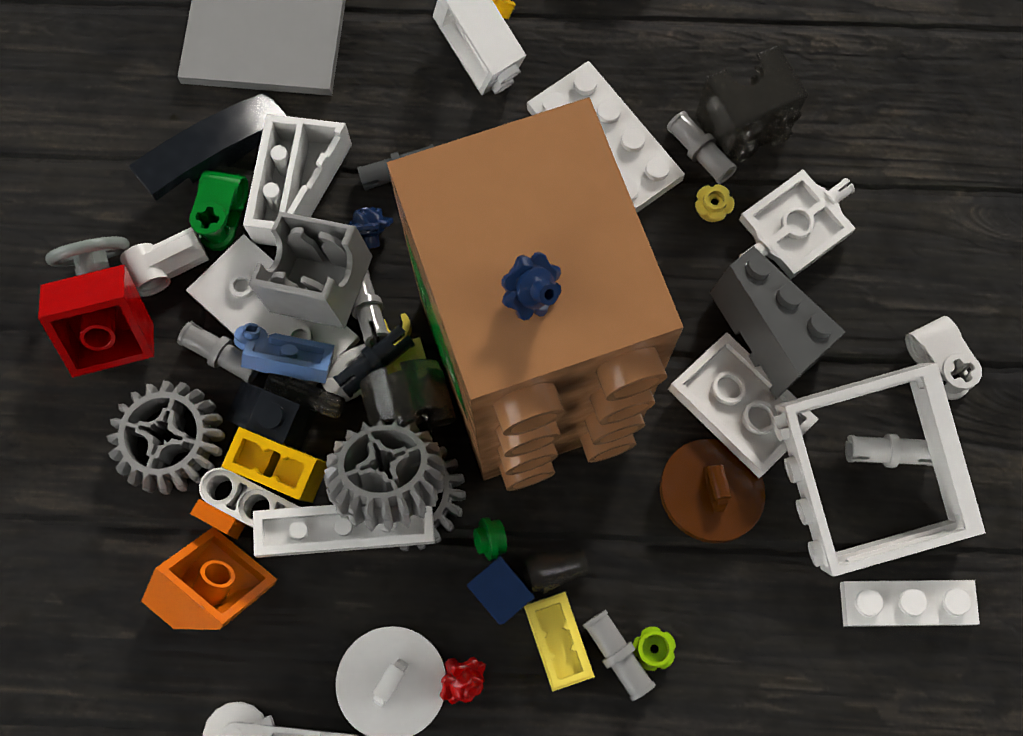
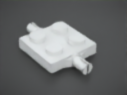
M802 169L743 212L739 221L754 237L756 242L754 247L765 257L768 256V258L774 260L791 280L849 237L856 229L843 215L839 205L841 200L855 192V188L852 183L847 186L850 180L844 178L840 183L827 191L825 188L817 185Z

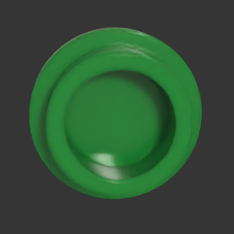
M489 517L481 518L479 528H474L473 530L476 550L479 554L484 553L488 561L496 560L499 554H504L507 551V539L503 524L499 519L491 521Z

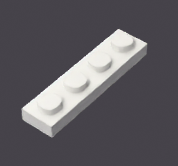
M335 505L253 511L254 556L261 558L435 544L433 507L426 506L424 519L415 515L410 516L411 522L409 527H406L401 521L393 523L390 532L385 528L384 524H378L371 532L366 527L365 521L354 527L353 523L349 520V516L341 518Z

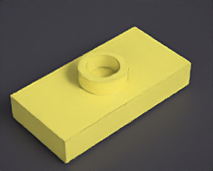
M566 592L524 606L552 692L594 678L595 676Z

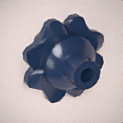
M364 207L354 211L353 220L347 225L357 227L368 249L380 246L379 234L385 230V227L393 223V218L383 217L381 208Z
M540 251L535 252L531 258L525 255L518 256L514 266L501 280L502 287L506 291L502 299L503 305L514 309L517 316L524 321L529 320L533 313L539 317L545 316L549 306L554 304L561 294V285L556 282L560 278L561 268L550 264L546 255Z

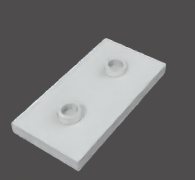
M244 234L186 289L190 296L233 335L237 328L248 323H254L266 330L268 338L269 335L277 333L335 345L331 365L341 354L352 349L360 341L359 336L348 326L340 328L269 312L251 289L249 282L257 263H261L268 270L274 260ZM278 375L303 399L319 383Z

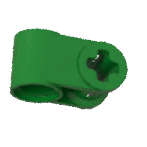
M205 170L201 174L189 222L192 229L199 235L201 243L207 249L221 251L233 243L241 213L245 208L248 198L249 185L245 176Z

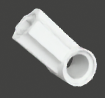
M192 227L155 245L142 243L132 246L120 256V261L122 265L125 264L140 297L152 296L161 292L169 286L171 278L209 260L200 239Z

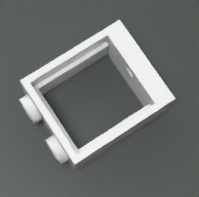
M437 0L433 18L480 94L484 95L490 90H493L494 94H498L514 83L513 78L521 72L519 67L526 54L492 0Z

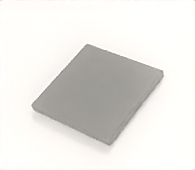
M192 0L177 77L181 84L332 96L346 0Z

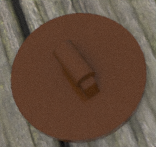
M700 439L683 445L669 458L660 478L661 501L669 518L685 534L703 542L726 543L742 537L755 526L764 509L766 494L762 476L758 478L720 440Z

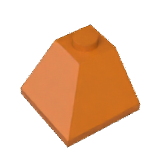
M212 527L155 568L141 602L173 629L221 630L274 586L277 578L220 531Z

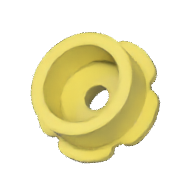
M715 184L713 187L706 185L697 192L696 197L698 200L695 202V208L701 218L708 222H718L725 219L726 215L733 211L734 199L730 197V191L725 186ZM716 199L718 204L713 205L711 200Z

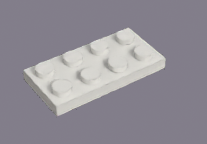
M589 61L527 102V110L531 115H535L590 97L637 213L684 179L685 173Z

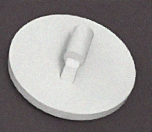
M395 626L372 630L362 635L348 648L339 664L336 675V695L341 711L349 723L366 736H413L425 729L435 719L444 702L440 697L442 690L441 679L446 675L443 660L433 644L413 630Z

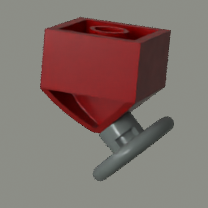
M112 236L83 240L58 247L46 254L45 261L50 266L76 267V276L41 285L38 311L40 323L72 378L154 357V324L125 264L110 267L108 263V258L120 255L129 249L130 243L124 237Z

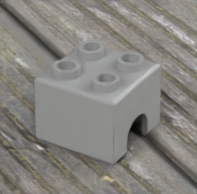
M279 211L271 230L277 243L275 260L268 270L261 263H257L249 286L271 313L345 328L372 259V254L357 227L353 225Z

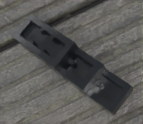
M264 92L197 122L130 164L129 168L157 201L187 178L194 184L200 179L201 174L205 170L212 171L223 162L230 167L259 146L266 114L287 115L269 94Z

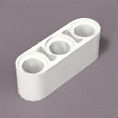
M213 468L206 472L199 484V493L206 503L253 528L251 510L255 503L260 500H268L269 510L299 507L224 468ZM224 481H231L232 490L229 496L223 500H216L215 491L218 485Z

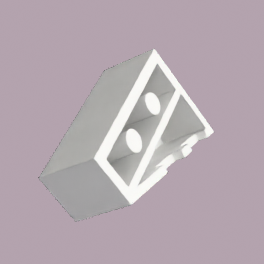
M266 114L243 226L253 243L277 246L275 236L271 230L279 211L306 217L312 216L352 146L346 123Z

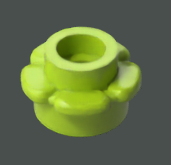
M648 627L642 630L640 637L634 639L633 645L636 649L633 653L638 657V661L645 670L666 669L673 663L675 658L673 652L676 644L670 633L662 632L658 627ZM652 645L658 646L657 653L650 651Z

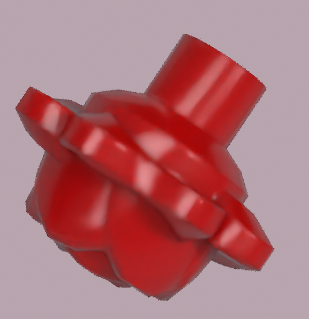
M471 657L463 663H459L456 658H450L444 663L446 675L441 679L442 690L440 697L442 700H448L452 705L458 701L467 703L471 702L475 696L481 694L485 681L483 673L486 669V664L484 662H478L475 657Z

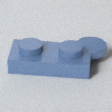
M248 323L237 328L234 334L235 345L243 350L242 368L298 378L304 381L326 383L335 345L277 333L269 335L268 338L266 330L254 323Z

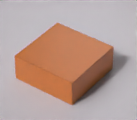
M198 499L190 513L235 539H238L245 527L244 523L201 499Z

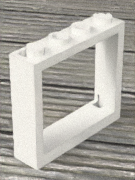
M938 363L917 364L775 405L777 416H773L772 419L774 430L779 441H785L789 455L788 458L784 459L785 469L791 483H797L801 499L796 500L797 511L803 525H809L813 540L808 542L809 553L816 567L820 566L824 572L834 577L986 533ZM910 383L948 520L835 552L796 414Z

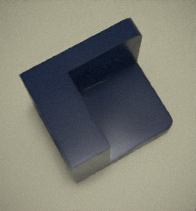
M501 556L467 584L471 593L482 603L499 625L505 624L524 606L532 603L535 598Z

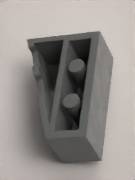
M754 246L727 268L710 292L734 334L741 333L752 351L749 358L754 366H761L772 383L769 390L775 400L811 368L845 333L834 320Z

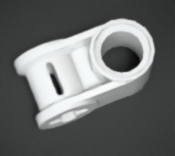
M942 316L906 334L905 344L907 350L917 364L938 363L942 381L946 382L944 388L948 400L960 399L969 389L979 383L982 377L981 365L963 340L958 327L949 317ZM957 374L960 376V378L956 379L952 377Z

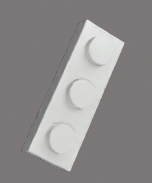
M975 580L844 581L840 583L843 627L967 626L980 624Z

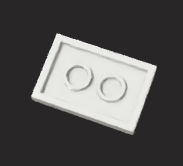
M726 332L671 383L668 390L760 478L787 452L785 441H779L774 430L772 419L773 416H777L775 405L797 398L787 389L775 400L769 390L772 383L762 367H755L749 358L750 353ZM811 411L796 414L802 436L819 420Z

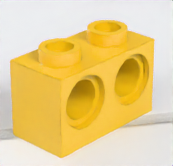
M238 427L221 466L297 500L312 503L324 477V470L327 469L325 461L241 427Z

